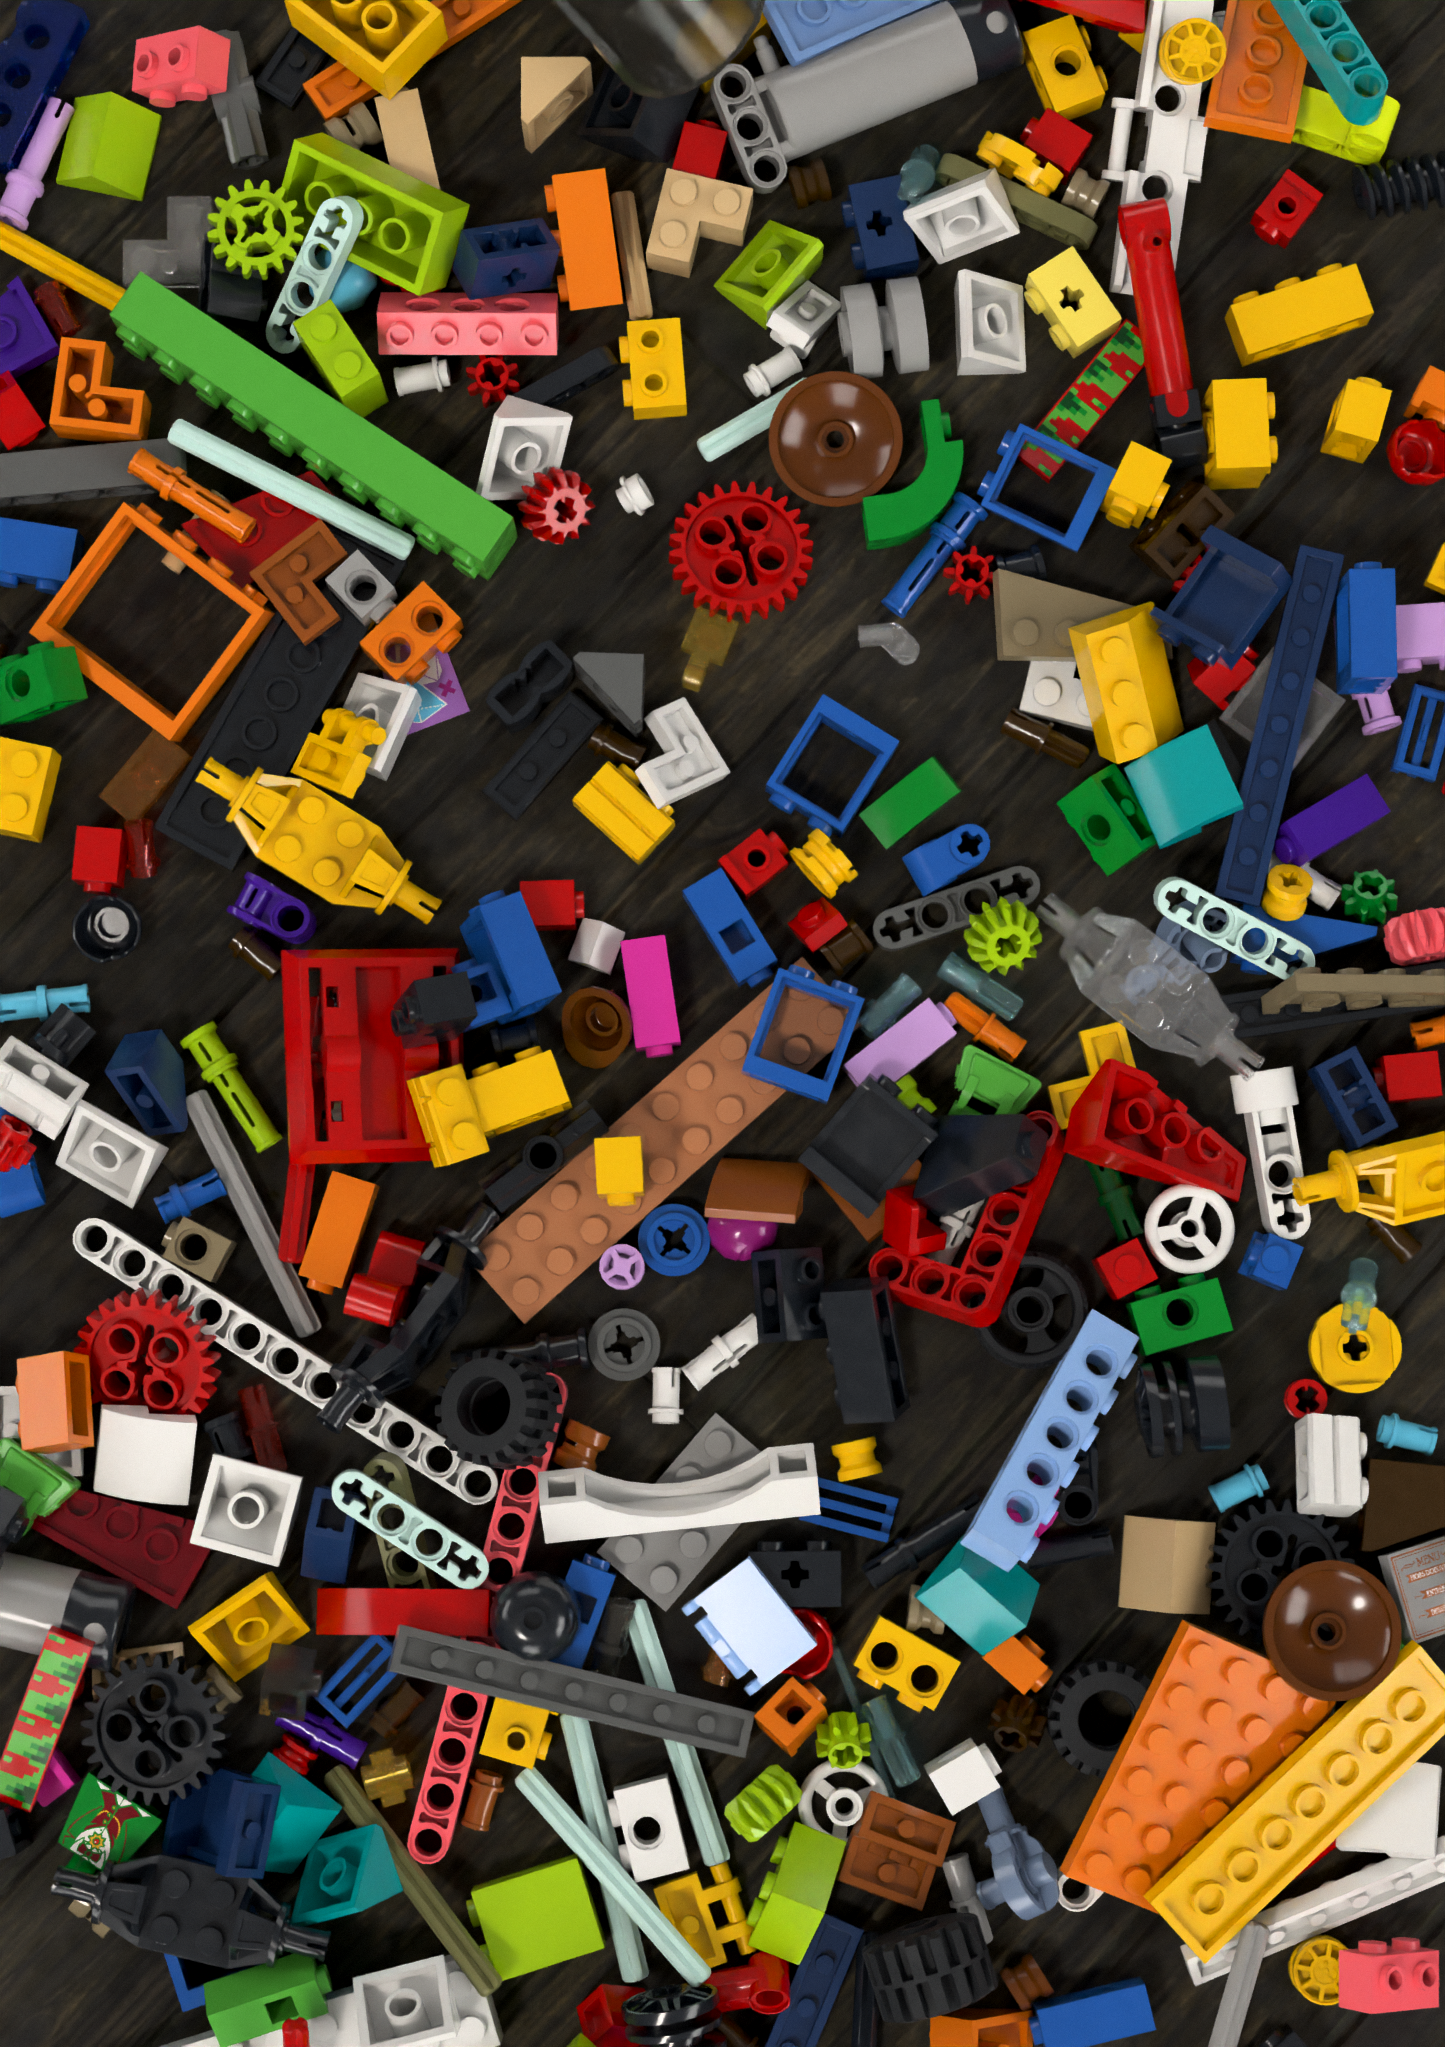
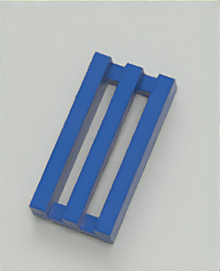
M1418 684L1412 686L1390 767L1391 772L1405 773L1409 777L1423 778L1424 781L1431 783L1436 781L1445 747V704L1428 767H1420L1437 701L1445 703V692ZM1423 696L1427 698L1409 764L1405 763L1404 759L1420 699Z
M818 1477V1487L885 1504V1513H880L819 1496L821 1507L881 1522V1529L878 1531L821 1515L800 1516L799 1520L885 1543L888 1542L899 1498Z
M371 1635L314 1696L345 1728L349 1727L397 1675V1673L387 1671L348 1714H345L340 1709L391 1655L393 1642L389 1641L384 1635ZM378 1643L383 1650L333 1702L327 1695L370 1649Z

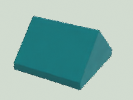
M962 1536L914 1597L975 1651L984 1656L1027 1626L1040 1584L1017 1563L1009 1572H1006L960 1544Z
M268 1752L252 1773V1776L281 1785L265 1871L292 1874L342 1809V1806L272 1753Z
M372 1824L317 1840L308 1853L291 1917L292 1924L308 1926L361 1912L403 1891L382 1827Z

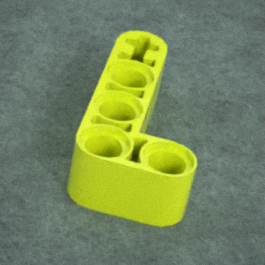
M1303 85L1292 141L1358 164L1369 165L1372 162L1379 163L1387 148L1400 110V104L1394 98L1386 95L1378 119L1372 124L1360 126L1347 121L1329 93Z

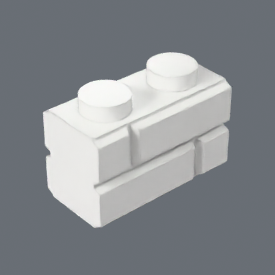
M11 1035L0 1049V1107L26 1122L35 1130L55 1140L73 1116L76 1105L84 1096L89 1084Z
M1310 1413L1295 1423L1297 1512L1299 1514H1325V1516L1349 1517L1363 1508V1504L1366 1503L1369 1494L1368 1480L1361 1475V1460L1366 1455L1367 1437L1365 1433L1360 1432V1419L1358 1417Z

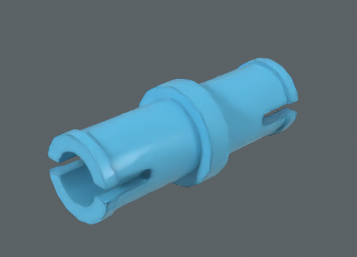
M86 983L79 986L47 989L46 985L36 986L35 991L9 994L0 993V1023L37 1017L40 1018L41 1022L46 1021L61 1003L65 1004L74 1013H90V996L87 995L89 993L88 985Z

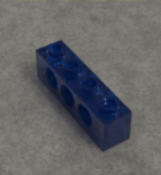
M23 0L17 10V25L11 37H6L0 44V114L12 115L9 123L0 127V173L7 175L12 169H18L47 106L48 99L50 97L55 98L90 26L84 9L65 0ZM41 36L50 38L45 47L41 49L30 48L31 43L36 38ZM20 75L31 76L26 86L22 88L11 87L16 77Z

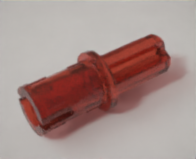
M259 1384L255 1388L251 1386L237 1391L249 1429L245 1432L246 1437L251 1436L258 1464L284 1472L287 1470V1463L277 1428L281 1427L280 1422H275L266 1392V1385Z

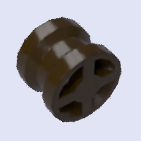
M820 157L812 159L809 165L804 167L796 165L787 167L788 185L797 210L807 208L809 202L815 200L823 203L832 200L828 175Z

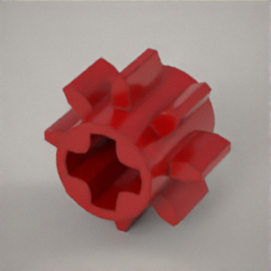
M479 355L480 363L477 368H466L467 376L477 381L469 385L467 388L470 396L480 393L483 406L486 409L491 402L500 401L502 403L510 391H520V384L510 379V377L515 376L519 372L518 365L513 363L506 366L503 355H496V358H486L485 355ZM493 373L496 378H500L501 383L498 386H493L490 381L486 380V376Z
M972 546L970 554L963 557L960 553L954 551L952 561L956 568L948 567L944 568L943 577L953 579V584L948 591L949 596L959 592L965 596L966 605H969L972 596L980 594L982 598L987 600L990 596V591L985 584L986 582L993 583V572H989V566L992 564L994 556L990 555L984 559L977 555L976 546ZM964 568L969 572H973L976 569L980 572L977 580L978 583L972 578L966 582L962 579Z
M3 1115L0 1119L1 1172H9L12 1166L19 1170L22 1164L27 1165L37 1146L28 1142L32 1135L31 1128L22 1120L10 1115Z

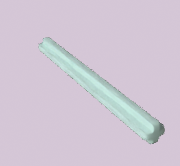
M177 419L170 428L167 438L169 443L400 560H405L411 553L415 543V538L412 535L183 419Z
M637 1599L621 1606V1613L645 1685L676 1693L647 1602L644 1599ZM663 1739L704 1864L706 1866L721 1864L730 1858V1852L695 1747Z
M561 1714L560 1722L585 1825L622 1866L589 1722L585 1719ZM599 1881L622 1979L624 1982L640 1981L648 1976L649 1970L638 1925Z
M535 1767L533 1769H524L515 1779V1784L688 1984L694 1987H699L710 1977L711 1968Z

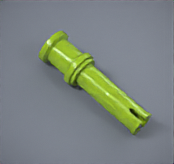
M214 1021L209 1022L185 1037L180 1044L184 1049L189 1048L203 1070L201 1073L203 1080L215 1084L232 1110V1113L256 1147L257 1153H260L283 1137L277 1132L259 1104V1101L236 1067L239 1063L237 1062L236 1054L228 1052L215 1032L218 1028Z

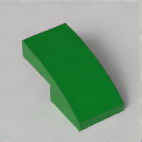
M933 756L862 811L859 816L887 850L921 822L929 819L962 790L935 756Z

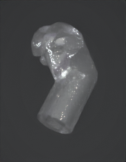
M898 623L858 625L859 648L882 646L901 665H911L917 660L920 651L919 644L902 625Z

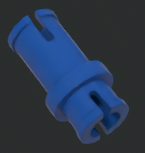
M214 1168L210 1172L179 1187L177 1183L169 1186V1192L156 1196L153 1199L165 1224H168L179 1216L190 1217L192 1216L190 1211L228 1194Z

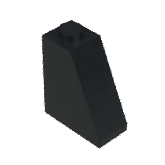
M1024 1114L936 1116L938 1121L934 1127L939 1131V1136L926 1149L912 1198L937 1217H946L1029 1180L1038 1174L1049 1134Z

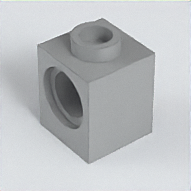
M358 549L325 579L329 590L365 627L373 620L377 624L380 623L396 607L394 601L398 598L395 588ZM369 582L377 587L375 595L370 600L359 601L353 597L355 588L361 583Z

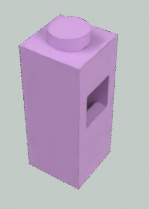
M928 998L846 1062L842 1069L856 1087L862 1083L869 1073L877 1079L883 1073L896 1083L955 1037L957 1032L952 1026L957 1021L941 1001L934 1005L930 998Z

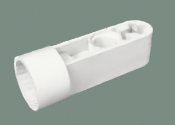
M1293 1066L1230 1076L1236 1114L1244 1113L1262 1225L1267 1233L1275 1234L1284 1239H1297L1303 1236L1309 1229L1311 1215L1309 1204L1299 1206L1292 1190V1185H1294L1292 1179L1304 1176L1292 1105L1299 1104ZM1280 1124L1281 1132L1262 1135V1126ZM1276 1161H1281L1288 1169V1179L1279 1187L1272 1184L1269 1179V1169ZM1292 1193V1199H1272V1194ZM1284 1211L1293 1212L1295 1215V1221H1290L1287 1227L1286 1225H1278L1277 1217L1284 1215Z

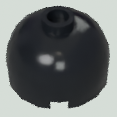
M526 1571L511 1577L497 1591L490 1606L489 1626L495 1642L502 1650L510 1651L524 1660L551 1661L559 1658L573 1645L581 1627V1606L575 1591L563 1578L546 1571Z

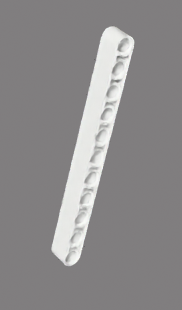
M89 1218L82 1221L76 1227L73 1233V1244L76 1251L84 1258L134 1290L143 1288L147 1298L156 1289H161L162 1292L164 1281L172 1275H177L184 1284V1290L179 1297L177 1308L183 1311L186 1307L193 1305L194 1311L190 1317L193 1322L201 1319L200 1309L210 1299L216 1300L222 1308L220 1320L213 1325L205 1324L200 1330L203 1334L216 1335L214 1341L317 1407L323 1409L331 1399V1397L327 1399L319 1397L314 1390V1382L319 1374L329 1373L333 1365L332 1363L177 1264L163 1258L161 1254L114 1224L98 1218ZM102 1227L107 1234V1243L102 1250L92 1252L87 1245V1235L93 1228ZM140 1251L145 1258V1268L139 1275L130 1276L124 1268V1261L131 1252ZM162 1292V1301L167 1303L169 1300ZM246 1324H254L260 1332L258 1345L250 1350L244 1349L238 1341V1333ZM285 1348L293 1349L299 1358L296 1370L290 1374L282 1373L276 1365L278 1353ZM386 1398L381 1409H376L374 1418L371 1421L361 1423L352 1415L346 1423L353 1430L386 1451L398 1455L405 1463L473 1505L484 1504L498 1494L500 1488L498 1472L492 1467L472 1464V1462L460 1459L456 1456L457 1451L450 1450L453 1462L447 1471H435L428 1462L429 1453L436 1446H444L448 1449L444 1444L447 1437L440 1435L438 1431ZM399 1421L409 1423L414 1431L412 1443L405 1448L396 1446L390 1438L392 1426ZM475 1470H481L490 1477L491 1488L485 1496L477 1497L472 1495L467 1488V1478Z

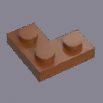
M321 519L249 572L252 579L305 646L341 620L315 583L349 558V555Z

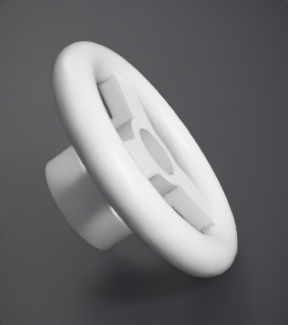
M1179 1184L1164 1190L1154 1199L1146 1214L1144 1233L1151 1253L1162 1265L1175 1272L1197 1274L1212 1269L1226 1257L1233 1244L1235 1223L1228 1204L1218 1193L1201 1187ZM1183 1197H1192L1188 1211L1176 1214L1170 1220L1168 1226L1158 1227L1161 1213L1171 1202ZM1206 1202L1215 1209L1221 1222V1236L1216 1247L1205 1236L1206 1227L1201 1216ZM1186 1220L1193 1222L1196 1226V1233L1193 1237H1186L1181 1231V1225ZM1171 1239L1174 1244L1182 1248L1196 1246L1204 1257L1197 1260L1179 1259L1170 1254L1164 1248L1161 1241Z
M828 1760L813 1769L801 1786L803 1793L801 1801L798 1803V1811L803 1825L844 1840L847 1843L849 1836L846 1837L848 1826L855 1824L862 1816L863 1804L869 1792L874 1791L888 1797L889 1795L880 1775L864 1762L860 1761L853 1768L840 1769L837 1767L832 1768ZM837 1772H850L862 1777L870 1786L858 1791L846 1787L836 1789L824 1778ZM814 1791L827 1800L826 1811L831 1821L834 1822L832 1834L822 1829L815 1820L812 1811ZM842 1797H847L853 1802L852 1809L847 1813H840L835 1808L837 1800Z

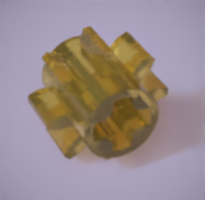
M392 1747L371 1753L369 1755L371 1764L361 1767L362 1780L369 1800L381 1798L384 1808L405 1802L406 1795L404 1791L415 1788L413 1773L407 1755L403 1754L395 1757Z

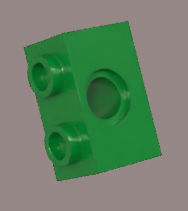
M54 641L42 642L29 646L27 648L29 654L26 656L25 654H15L0 659V725L31 722L88 698L74 646L55 648Z
M1115 763L1090 776L1057 802L1067 822L1076 830L1091 852L1092 858L1100 865L1107 877L1128 865L1157 844L1132 787Z
M1204 1272L1177 1279L1180 1287L1178 1289L1162 1293L1161 1286L1156 1285L1134 1292L1136 1301L1126 1303L1125 1305L1133 1332L1139 1336L1137 1345L1141 1356H1147L1233 1330L1218 1277L1206 1280ZM1175 1299L1183 1301L1189 1309V1317L1181 1326L1172 1324L1166 1314L1167 1306Z

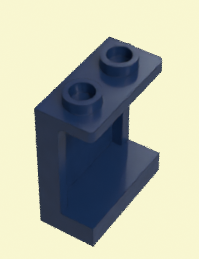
M1210 524L1200 538L1208 550L1165 612L1154 606L1149 615L1159 626L1156 633L1171 645L1178 647L1182 642L1191 647V653L1203 663L1213 667L1218 662L1232 670L1294 581L1281 562Z
M217 1763L220 1768L217 1773L209 1775L203 1772L208 1783L206 1786L197 1789L191 1785L192 1795L183 1800L176 1793L175 1801L170 1804L162 1851L174 1855L192 1856L216 1866L215 1873L225 1877L263 1879L281 1785Z

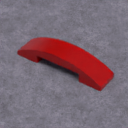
M318 1588L316 1635H396L397 1627L401 1624L446 1636H491L492 1631L489 1624L492 1590Z

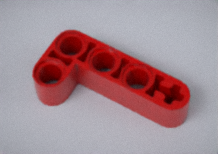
M382 1230L374 1249L368 1273H355L353 1276L343 1314L387 1327L395 1326L402 1317H406L418 1277L416 1261L424 1253L426 1242Z

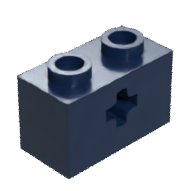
M901 175L848 185L847 201L841 202L845 228L853 227L856 243L850 244L853 266L855 270L862 269L865 283L917 272L919 256L913 230L905 221L903 211L907 208V202ZM879 223L881 230L885 231V235L878 237L876 230L871 229L872 225Z
M543 218L461 230L452 270L469 300L550 288L560 247Z
M1356 1046L1307 1071L1349 1151L1359 1148L1399 1127Z

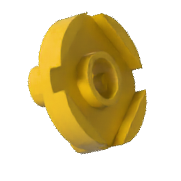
M987 131L978 146L979 150L976 155L990 164L988 166L989 169L996 167L998 175L1009 180L1015 176L1026 183L1024 187L1047 198L1051 192H1055L1063 178V174L1055 166L1048 162L1044 169L1039 167L1041 162L1035 158L1037 154L1001 134L994 133L992 135L990 131Z
M1348 1302L1332 1307L1316 1319L1309 1336L1308 1353L1310 1362L1322 1382L1342 1392L1364 1393L1379 1388L1391 1376L1392 1372L1396 1370L1401 1359L1402 1343L1396 1325L1378 1308L1368 1303ZM1352 1334L1357 1335L1358 1342H1366L1367 1350L1359 1353V1360L1357 1361L1351 1360V1355L1343 1352V1344L1349 1342V1336Z

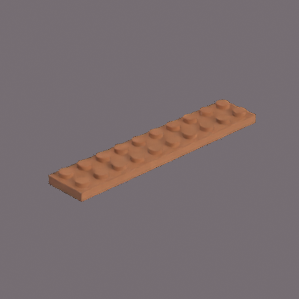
M803 957L793 964L814 972V980L826 984ZM773 983L608 1128L610 1131L602 1137L641 1136L645 1196L636 1197V1205L609 1206L607 1198L600 1199L598 1197L595 1146L592 1144L487 1235L478 1248L486 1256L488 1264L483 1271H477L524 1324L532 1319L595 1263L608 1248L614 1246L787 1092V1090L741 1074ZM785 987L759 1057L807 1074L835 1049L848 1010ZM859 1019L856 1021L853 1032L862 1025Z

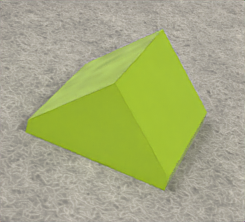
M113 92L75 98L73 106L75 112L70 119L56 183L143 202L162 116Z
M769 220L713 286L729 301L767 330L768 326L766 324L773 311L802 284L809 280L822 265L824 245L817 238Z

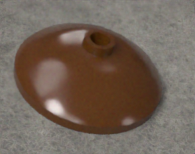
M842 371L815 374L797 383L779 402L769 429L771 459L783 482L803 499L829 507L856 504L861 502L863 497L872 496L878 492L893 475L898 465L903 445L900 418L887 394L870 380L857 374ZM832 431H838L844 437L843 445L839 448H831L827 444V435Z
M1335 1560L1318 1561L1294 1570L1276 1586L1267 1602L1263 1616V1641L1272 1666L1290 1687L1313 1699L1331 1702L1346 1701L1369 1693L1389 1675L1400 1651L1402 1639L1401 1620L1391 1594L1374 1575L1348 1562ZM1322 1623L1328 1625L1331 1629V1637L1328 1641H1324L1318 1636V1627Z

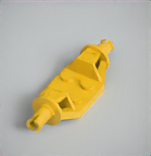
M211 756L204 765V768L218 776L219 779H216L204 770H201L195 781L197 783L203 784L230 801L228 806L232 809L225 820L229 823L232 821L235 823L256 858L332 905L373 908L376 914L381 915L387 905L392 906L394 903L422 920L426 925L430 922L434 913L419 905V902L433 911L439 908L442 902L441 899H437L408 881L409 875L407 873L413 862L409 859L405 861L402 859L379 826L307 781L264 774V769L259 766L252 777L247 775L244 779L215 761ZM240 808H243L260 824H262L265 827V830L263 831L261 828H259L252 820H250L243 812L240 811ZM356 883L383 896L380 898L353 886Z
M1445 1131L1380 1147L1373 1144L1349 1153H1345L1343 1150H1334L1329 1154L1328 1171L1303 1177H1294L1292 1179L1294 1198L1299 1206H1305L1309 1203L1335 1197L1339 1207L1344 1212L1356 1211L1393 1226L1445 1214ZM1369 1180L1375 1195L1360 1193L1357 1181Z

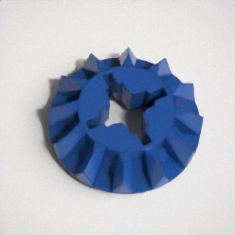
M667 1204L656 1208L644 1219L638 1234V1246L642 1258L650 1268L666 1276H682L694 1271L703 1263L709 1252L710 1236L705 1220L697 1211L681 1204ZM687 1224L688 1228L684 1231L685 1235L682 1240L686 1244V1248L691 1252L687 1254L683 1250L680 1251L674 1248L670 1253L667 1252L664 1256H661L660 1254L664 1250L663 1247L666 1244V1240L658 1228L661 1226L663 1229H668L674 1233Z

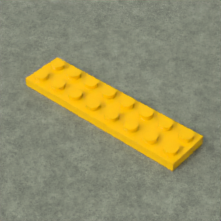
M1411 1640L1399 1651L1394 1667L1382 1683L1369 1693L1348 1700L1143 1895L1204 1964L1445 1735L1444 1673L1424 1649Z

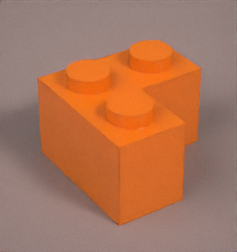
M61 337L49 421L50 426L60 438L102 443L148 439L152 404L145 391L110 387L114 355L106 342Z

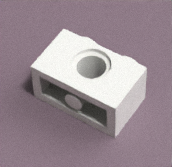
M971 1737L923 1765L952 1816L1000 1788L994 1776L1001 1773L1002 1770L986 1744L983 1743L977 1747Z
M668 1773L614 1786L613 1793L615 1798L607 1800L612 1825L613 1827L622 1826L626 1844L618 1845L623 1869L626 1872L633 1871L635 1882L690 1869V1862ZM642 1817H652L659 1823L661 1831L656 1838L643 1840L634 1831L636 1821Z

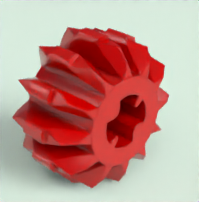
M549 467L546 475L541 472L533 473L535 485L533 487L529 485L521 486L523 492L528 495L527 500L516 504L519 510L526 513L520 522L525 528L532 530L533 537L541 541L549 539L554 544H563L566 536L571 539H579L578 526L580 524L583 526L591 525L589 519L585 517V512L596 507L593 501L587 499L592 489L588 484L580 481L581 477H579V474L571 470L563 472L558 467Z

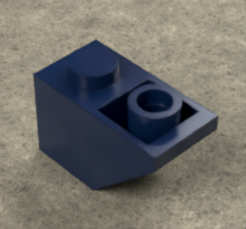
M319 1485L314 1489L305 1530L300 1576L346 1585L359 1521L335 1505L332 1498V1487ZM343 1490V1500L349 1503L351 1499L357 1498L364 1503V1494Z

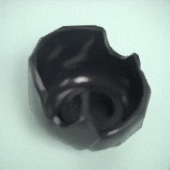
M115 893L99 894L89 898L80 906L72 920V940L79 952L98 963L105 964L128 956L135 950L142 937V917L134 903Z

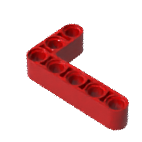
M1038 1110L1026 1115L1045 1132H1052L1051 1137L1046 1142V1150L1042 1156L1038 1174L1029 1183L1017 1184L989 1197L960 1269L919 1255L907 1257L897 1249L890 1247L881 1249L873 1255L868 1268L871 1277L886 1276L894 1268H903L898 1278L888 1281L893 1301L972 1327H987L997 1320L1065 1155V1152H1063L1065 1135L1052 1114ZM1012 1212L1019 1213V1217L1012 1224L1000 1225L1001 1220L1007 1214ZM991 1254H1002L1001 1260L996 1265L984 1266L985 1260ZM936 1281H944L940 1291L931 1295L926 1294L930 1284ZM978 1294L986 1295L981 1305L975 1308H967V1304L973 1296Z

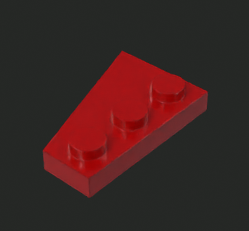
M312 470L296 476L333 495ZM263 490L243 500L231 503L238 510L256 519L254 529L242 544L201 517L181 524V527L209 558L213 556L228 566L234 572L230 579L241 588H244L247 583L251 585L254 582L249 572L308 529L319 518Z

